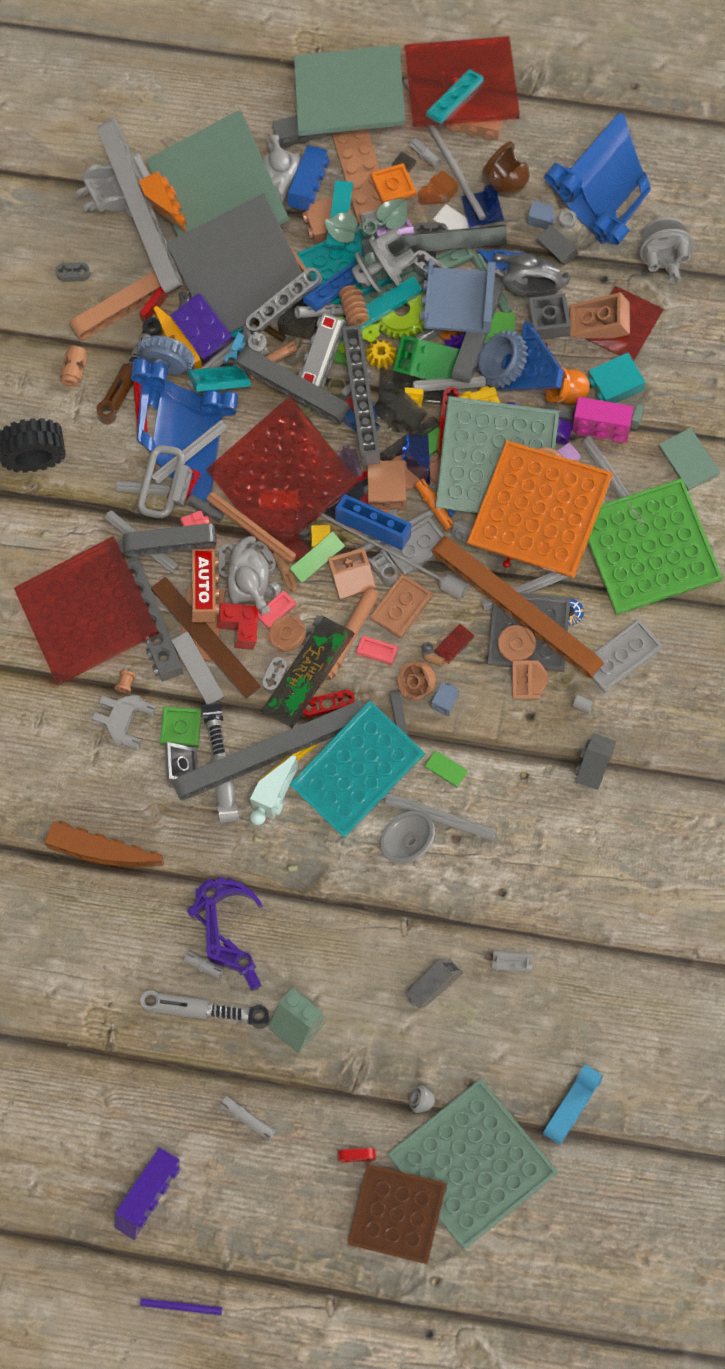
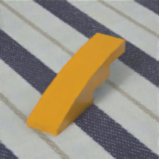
M158 306L154 307L155 316L161 323L164 336L175 339L187 346L192 355H194V369H200L202 364L195 348L174 320Z

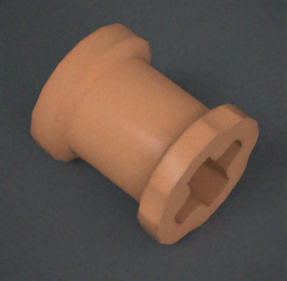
M120 670V679L114 689L123 694H131L132 690L130 687L133 679L136 678V674L131 671Z

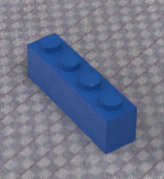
M307 145L288 192V206L309 211L311 204L315 203L316 192H319L321 186L320 180H324L325 168H328L330 163L327 149Z
M344 494L336 506L335 521L400 550H403L411 537V523Z

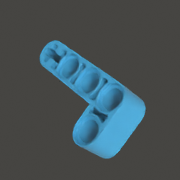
M584 1065L576 1078V1082L543 1132L545 1136L561 1145L598 1088L603 1075L590 1066Z

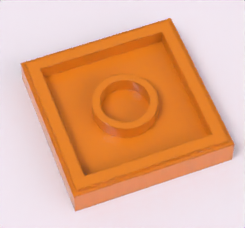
M404 163L370 173V178L382 204L390 200L407 199L417 194Z

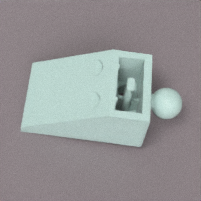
M291 756L258 782L250 798L253 810L250 820L254 825H262L265 822L266 816L274 819L276 814L279 815L283 808L281 803L290 787L289 784L293 781L298 771L296 756Z

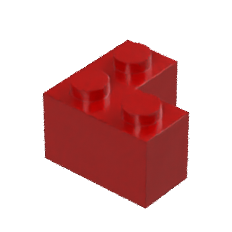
M220 603L216 628L235 630L234 648L253 650L257 642L258 609L256 606Z

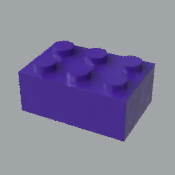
M200 293L196 294L170 315L205 361H208L235 340V337L209 302Z

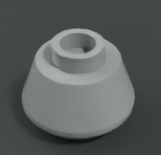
M422 1085L415 1087L409 1097V1106L415 1113L429 1111L435 1103L433 1093Z

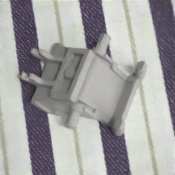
M136 153L132 158L141 179L150 174L141 159V155ZM106 163L104 166L92 165L88 167L81 176L86 186L75 193L77 197L81 194L83 197L88 193L91 194L93 200L83 206L84 211H87L88 208L90 211H93L96 207L99 212L104 210H125L130 219L134 220L111 164Z

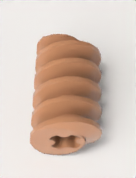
M346 286L339 292L348 326L362 325L369 320L368 310L365 308L366 303L362 296L363 292L355 286Z

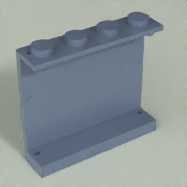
M430 258L429 266H425V276L428 277V280H424L423 291L427 292L426 295L422 296V306H425V310H421V321H424V329L490 333L496 263L488 262V271L433 267L432 258Z

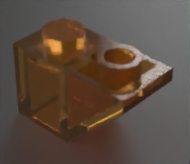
M442 170L438 175L435 174L431 178L427 186H423L419 190L418 203L421 205L447 203L458 192V182Z

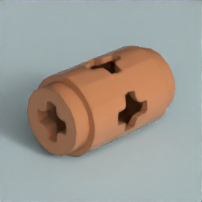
M70 346L66 350L60 373L62 384L77 387L81 383L87 360V351L78 346Z

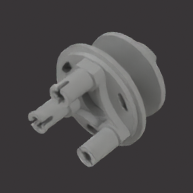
M659 217L647 224L642 230L640 257L648 265V270L651 272H655L659 268H665L668 272L670 283L676 284L675 279L677 283L681 281L679 264L690 261V255L694 250V240L687 233L686 226L681 220L673 217Z
M396 227L377 239L372 237L369 239L372 248L379 258L374 264L369 266L359 252L355 253L359 264L352 268V273L364 288L373 285L377 292L380 293L382 291L374 274L385 268L394 283L399 286L402 281L400 277L402 270L416 262V256L411 248L398 257L393 256L387 248L388 244L401 237Z

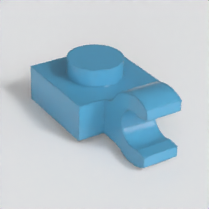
M238 332L229 354L225 357V364H227L229 359L235 361L238 352H241L245 347V335Z

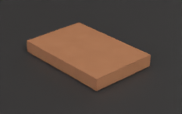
M402 573L370 615V620L401 639L433 597V593Z

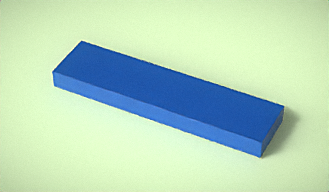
M352 262L304 296L303 302L317 312L338 297L342 288L353 286L358 282L352 273V268L357 264Z

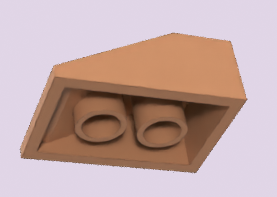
M619 292L570 304V337L617 338L629 335V301Z

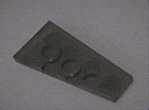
M380 367L378 399L403 401L405 388H413V381L427 379ZM445 390L423 391L422 402L441 403Z

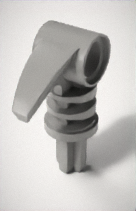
M246 325L243 326L246 347L263 356L269 355L265 336L262 333H253Z

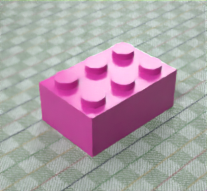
M578 397L573 433L579 436H594L597 439H611L618 443L628 442L634 406Z

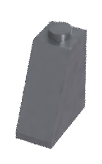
M451 959L438 960L406 993L409 997V1002L416 1008L426 1007L463 974L462 970Z

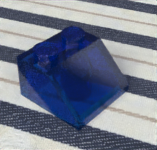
M428 435L406 436V443H402L403 460L407 462V469L420 480L424 478L426 483L430 485Z

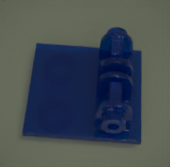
M490 185L485 186L483 192L474 193L486 215V218L483 220H479L467 196H461L469 228L504 221L497 191Z

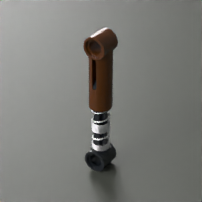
M151 317L143 322L141 341L142 338L146 339L150 336H162L161 323L158 319ZM134 347L131 353L132 356H129V362L122 365L103 401L97 405L98 418L103 424L109 425L115 422L117 412L133 385V380H131L133 360L140 359L136 352L137 347ZM105 411H111L108 414H103Z

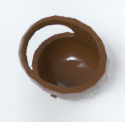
M511 141L503 144L492 155L482 170V175L487 183L495 191L507 196L521 192L529 182L530 177L526 161L521 163L514 154L515 145Z

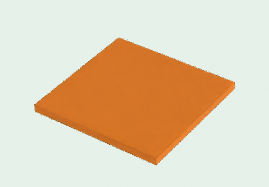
M506 440L467 544L574 578L611 482L613 472Z

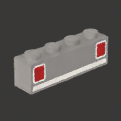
M326 313L319 317L317 332L313 334L310 341L312 345L310 352L307 351L304 358L305 366L300 370L298 376L324 389L343 336L342 327L347 325L345 320Z

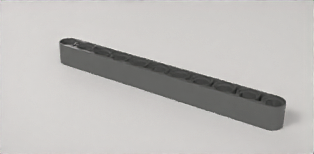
M362 700L349 704L181 775L172 781V785L180 800L189 799L336 736L365 705Z

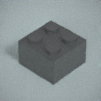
M565 293L529 298L530 322L542 340L570 336L571 324Z

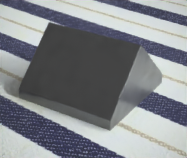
M170 742L165 743L167 782L169 788H174L172 785L174 779L198 769L197 748Z

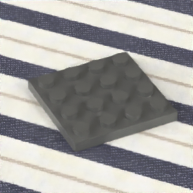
M519 593L568 632L570 597ZM493 603L488 665L512 667L513 663L504 659L499 652L498 638L505 628L512 625H522L495 603ZM534 635L536 639L535 651L528 660H539L546 671L564 672L565 659Z

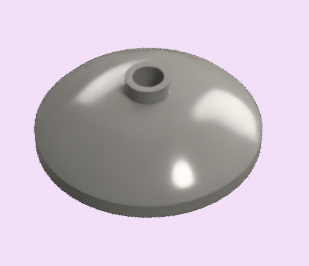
M414 810L399 814L388 823L382 833L381 849L383 854L390 861L397 864H406L417 860L427 852L433 843L435 836L433 821L427 814L421 811Z

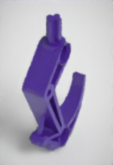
M217 877L216 881L208 878L206 882L200 885L199 889L196 888L197 900L194 906L189 907L188 914L191 918H197L206 926L207 955L210 961L236 971L240 975H244L251 991L257 990L262 985L254 970L256 966L252 956L247 952L241 951L229 939L226 940L219 933L216 904L227 897L235 895L248 897L256 903L258 908L263 907L256 894L241 882H235L231 878L225 880L224 877ZM209 891L216 892L212 898L206 897V893ZM205 909H206V921H205L200 915H198L200 912L204 911ZM220 940L224 943L225 947L221 946ZM247 959L249 964L246 967H242L239 965L241 960Z

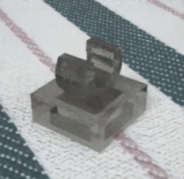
M401 152L392 163V166L404 163L409 174L416 165V159Z

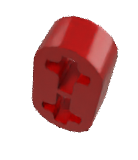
M376 1149L337 1151L338 1162L375 1161Z

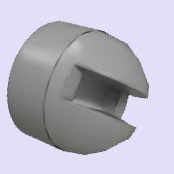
M275 581L270 582L266 594L270 598H275L282 590L281 585Z

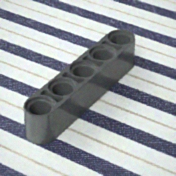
M198 524L123 534L124 554L127 556L210 548L216 545L215 526L213 524Z

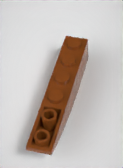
M59 821V823L52 822L45 840L47 849L98 864L120 867H156L164 865L163 857L158 852H145L139 846L132 845L130 847L124 845L125 843L118 839L108 840L102 834L95 833L93 835L81 827H77V829L71 828L69 824Z

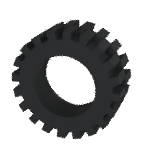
M30 418V421H25L23 419L20 420V423L12 422L11 426L6 425L3 427V430L0 429V462L9 471L12 469L14 472L21 470L23 473H28V471L38 472L37 470L39 469L43 471L47 470V467L52 468L56 466L55 463L60 464L62 459L65 458L66 452L62 427L57 422L53 423V420L45 421V418H40L39 420Z

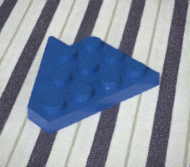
M524 321L522 340L526 341L525 346L528 347L526 353H528L526 357L527 363H525L524 370H522L521 375L516 378L515 382H510L509 386L505 384L504 388L499 386L498 390L508 392L561 388L564 370L532 324ZM511 354L503 359L502 368L504 370L512 359Z

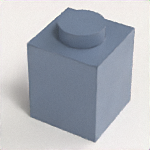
M533 201L528 214L527 225L546 230L550 224H554L556 218L554 206Z
M441 683L432 701V709L450 716L459 698V690L452 684L447 683L446 685Z

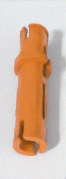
M424 478L416 482L414 486L422 495L423 502L428 504L445 531L451 529L454 522L445 509L435 508V491L433 492Z

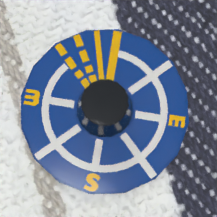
M570 599L568 625H574L582 620L584 609L579 601Z

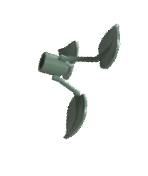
M395 199L383 203L376 213L377 218L382 222L367 220L363 223V226L356 229L358 225L357 219L351 213L344 212L325 220V226L329 234L341 243L352 242L355 233L363 231L367 238H374L378 231L377 226L385 224L388 229L395 227L398 229L405 224L407 219V201ZM375 251L367 253L364 257L369 266L379 260ZM385 268L374 274L381 281L389 276Z

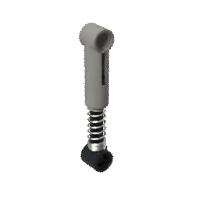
M221 702L201 705L204 724H207V730L210 731L208 735L210 736L209 740L211 741L210 745L213 751L211 753L213 755L211 763L227 756V753H225L226 748H224L225 743H223L224 738H222L224 734L221 732L223 730L221 728L222 721H224ZM233 780L215 787L220 823L240 820Z
M153 990L144 992L140 998V1003L148 1014L161 1013L204 1020L215 1017V1019L219 1017L221 1020L225 1018L226 1021L228 1019H231V1021L236 1020L237 1022L241 1020L242 1023H248V1025H252L257 1029L265 1028L270 1021L268 1010L261 1005L250 1008L244 1007V1009L237 1006L233 1008L232 1005L231 1007H227V1005L222 1006L221 1004L219 1006L216 1003L214 1005L210 1003V1000L160 994ZM154 998L156 1003L153 1006H147L146 1002L148 999ZM258 1013L265 1015L261 1021H256L254 1016Z

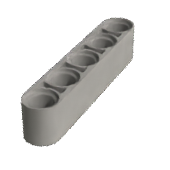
M315 268L306 269L246 319L247 328L257 333L263 331L322 282L321 273ZM311 273H316L317 279L313 282H310L308 278ZM301 284L303 286L302 291L295 293V286ZM283 296L288 297V302L285 305L280 304V299ZM272 307L274 313L272 316L267 317L266 310ZM254 319H259L260 324L257 328H252L251 326Z

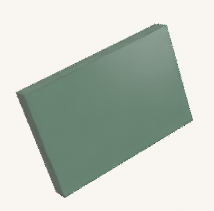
M692 428L659 444V449L679 479L683 478L688 491L720 474V470Z

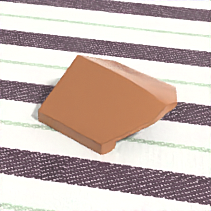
M513 660V699L539 698L548 684V672L539 660Z

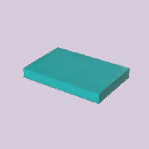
M233 366L188 370L187 373L196 392L250 387L251 385L247 374L238 367L234 368Z

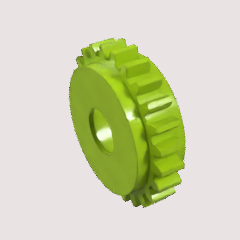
M423 291L422 294L407 302L410 310L406 315L398 316L392 311L377 320V325H379L382 333L386 334L388 338L393 335L394 340H397L398 337L401 339L402 335L418 337V332L424 333V321H421V310H425V306H422V296L426 295Z

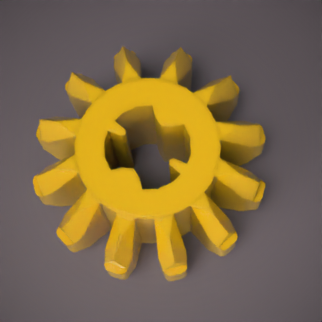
M376 339L375 344L370 343L369 348L366 350L367 362H370L371 368L377 366L378 371L381 367L387 370V365L393 366V361H396V348L393 347L392 342L386 344L385 339L382 342Z

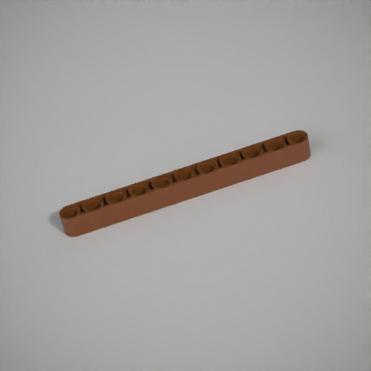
M443 536L431 549L433 555L518 623L529 628L537 638L588 678H592L604 664L599 656L448 537Z

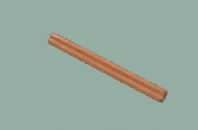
M211 492L208 495L207 501L287 562L292 563L296 558L294 552L216 493Z

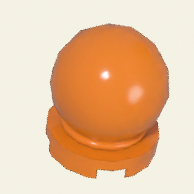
M562 367L564 372L561 388L542 389L546 391V397L544 398L551 403L562 402L566 405H576L578 397L587 398L590 392V382L582 371Z

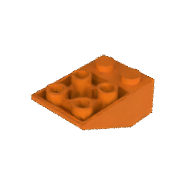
M159 171L139 180L144 195L157 213L186 232L185 223L187 221L183 213L179 211L182 208L179 201L175 200L174 196L177 194L173 186H170L166 176L162 177Z

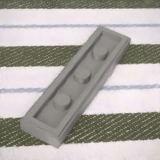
M187 631L172 639L173 645L206 704L216 703L225 698L189 632Z

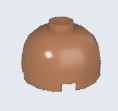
M415 661L406 663L401 667L397 683L398 688L405 697L408 696L411 700H420L433 692L437 679L434 670L428 664Z

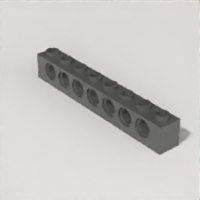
M361 325L342 327L362 466L380 464V452Z
M123 539L109 543L111 549L108 551L111 562H116L117 567H114L116 575L123 580V583L120 584L123 593H128L130 598L127 600L130 611H135L136 616H133L136 626H140L142 632L139 634L143 644L147 643L149 647L146 649L149 660H154L155 665L152 667L156 677L160 676L163 682L183 674L178 656L138 555L127 556L124 554ZM129 558L128 562H121L122 559ZM130 574L136 575L132 579L127 578ZM137 590L142 591L140 595L133 594ZM142 607L149 608L147 611H140ZM149 623L155 624V626L152 628L146 627ZM159 639L161 643L155 645L153 641ZM162 656L168 657L166 661L159 660Z

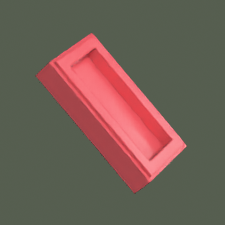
M283 590L267 604L270 607L269 613L262 615L260 611L258 612V619L270 629V626L276 619L285 616L297 604Z
M362 635L356 654L392 666L398 646Z

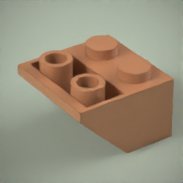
M364 548L328 558L329 569L340 600L362 594L369 588L376 589L370 563Z

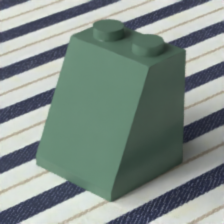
M291 988L279 1002L268 1028L299 1054L325 1022L323 1012L295 989Z

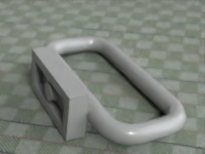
M161 445L152 450L138 499V509L143 515L164 518L172 512L174 503L184 507L193 471L189 466L184 465L185 455L181 449ZM160 453L174 454L178 457V462L166 507L162 511L147 509L145 502L157 456Z

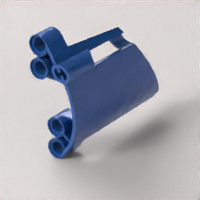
M620 113L614 117L571 169L554 163L544 175L546 182L558 193L567 207L576 214L579 221L595 235L601 244L619 245L630 231V228L628 229L625 224L651 191L648 177L643 172L636 154L625 115ZM639 186L640 196L624 215L618 219L616 216L617 209L634 189Z
M134 359L131 380L141 384L137 441L146 447L150 454L154 448L161 445L183 450L218 421L222 420L223 416L235 415L238 395L234 392L220 393L218 390L204 391L203 395L190 391L166 380L167 364L162 362L150 364L145 359ZM147 405L153 406L158 411L153 439L144 431ZM220 435L184 464L201 473L190 495L194 494L207 502V497L212 492ZM160 453L157 456L156 463L162 467L176 455ZM175 471L169 475L172 479L174 477Z

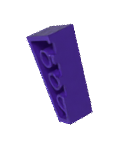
M158 1148L115 1212V1229L134 1240L137 1238L149 1216L158 1206L161 1196L165 1195L168 1191L170 1181L178 1176L181 1170L179 1168L180 1159Z

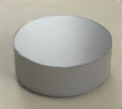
M571 210L562 211L558 218L559 225L565 229L574 227L577 219L576 214Z

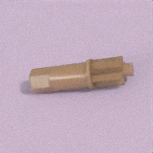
M274 552L273 557L287 590L296 592L299 584L288 562Z

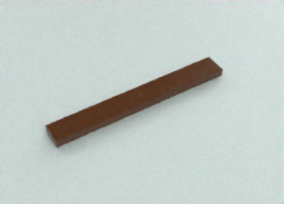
M166 577L151 587L152 592L184 629L189 632L191 637L245 699L261 688L260 684L206 622H192V606Z

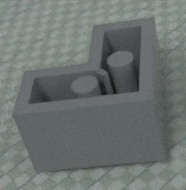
M595 733L591 740H587L580 758H583L582 764L578 763L575 774L578 775L577 783L599 789L616 744L615 740Z

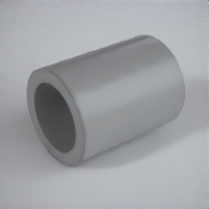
M577 695L572 707L589 714L594 701Z

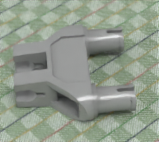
M138 695L127 696L119 700L102 696L99 702L101 708L111 711V714L107 717L95 712L92 717L93 724L108 729L116 746L124 745L138 751L140 749L139 746L142 744V739L128 735V728L136 712L139 711L153 717L155 715L154 712L157 710V705L143 701Z

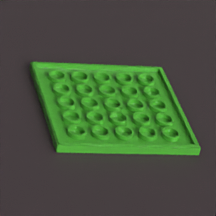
M683 478L602 504L588 540V546L615 615L723 580ZM632 509L635 510L638 517H635V515L632 512Z

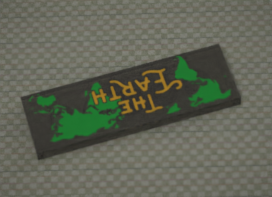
M323 617L261 711L292 729L355 633Z

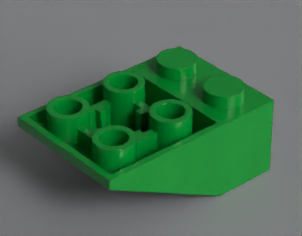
M402 335L393 371L427 380L452 378L453 368L460 349Z

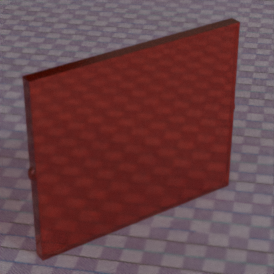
M615 286L610 295L621 292L629 301L630 334L617 338L585 339L619 356L629 353L632 360L635 361L664 308Z

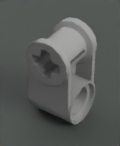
M381 549L380 553L372 558L369 557L368 561L372 571L377 574L383 584L393 586L398 579V569L386 551ZM387 573H393V574H394V575L391 576V577H387V576H386Z

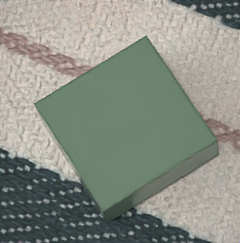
M638 404L631 422V428L637 430L639 428L644 413L643 405Z

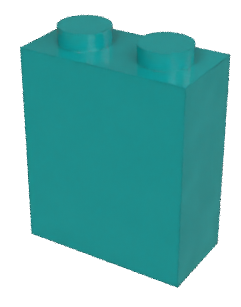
M629 353L589 370L588 374L590 388H594L596 398L600 401L618 403L645 390L646 382Z

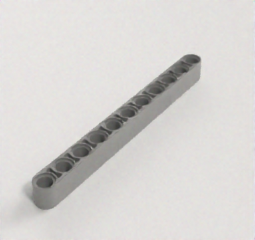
M112 117L97 126V130L162 289L169 293L183 285V280L167 245L154 209L143 193L139 182L141 177L121 128Z

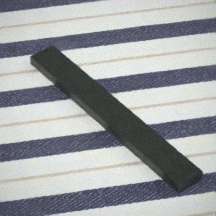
M506 225L401 234V237L388 244L387 248L392 255L403 254L410 248L415 253L417 251L427 252L507 244ZM362 238L363 257L369 252H374L369 241L370 238Z

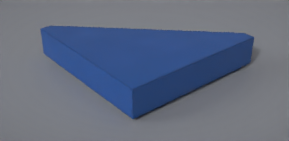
M477 249V253L481 254L487 264L488 262H495L494 256L498 253L502 255L523 253L522 251L517 253L508 252L507 250L489 251ZM495 262L496 267L503 272L509 266V263Z

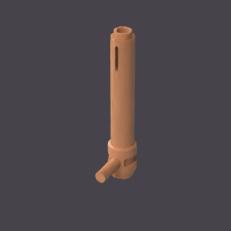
M372 588L365 590L340 634L344 636L346 631L347 636L338 647L337 652L331 650L326 654L325 658L320 656L317 660H315L317 655L314 654L311 657L312 652L310 651L305 655L309 656V659L316 663H325L318 672L323 678L332 680L337 675L338 668H341L346 653L378 599V592ZM327 657H329V658L332 657V659H331L330 662L328 663V662H327V659H328Z

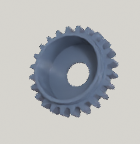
M506 330V332L500 331V334L495 333L494 337H489V340L484 343L485 345L477 363L479 365L477 371L480 372L479 376L485 377L487 385L499 388V386L504 388L505 384L509 386L510 382H515L516 378L521 375L520 373L524 370L525 363H527L526 357L528 356V353H526L528 347L525 346L526 341L522 340V336ZM511 354L512 359L504 370L502 368V360L505 356Z
M165 336L142 338L136 350L137 355L140 356L139 358L149 361L150 364L153 362L167 364V374L178 375L192 370L195 361L194 355H192L187 346Z

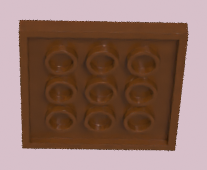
M367 1164L347 1245L428 1265L447 1183Z

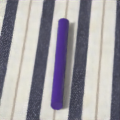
M146 1298L140 1299L141 1307L221 1316L223 1312V1307Z

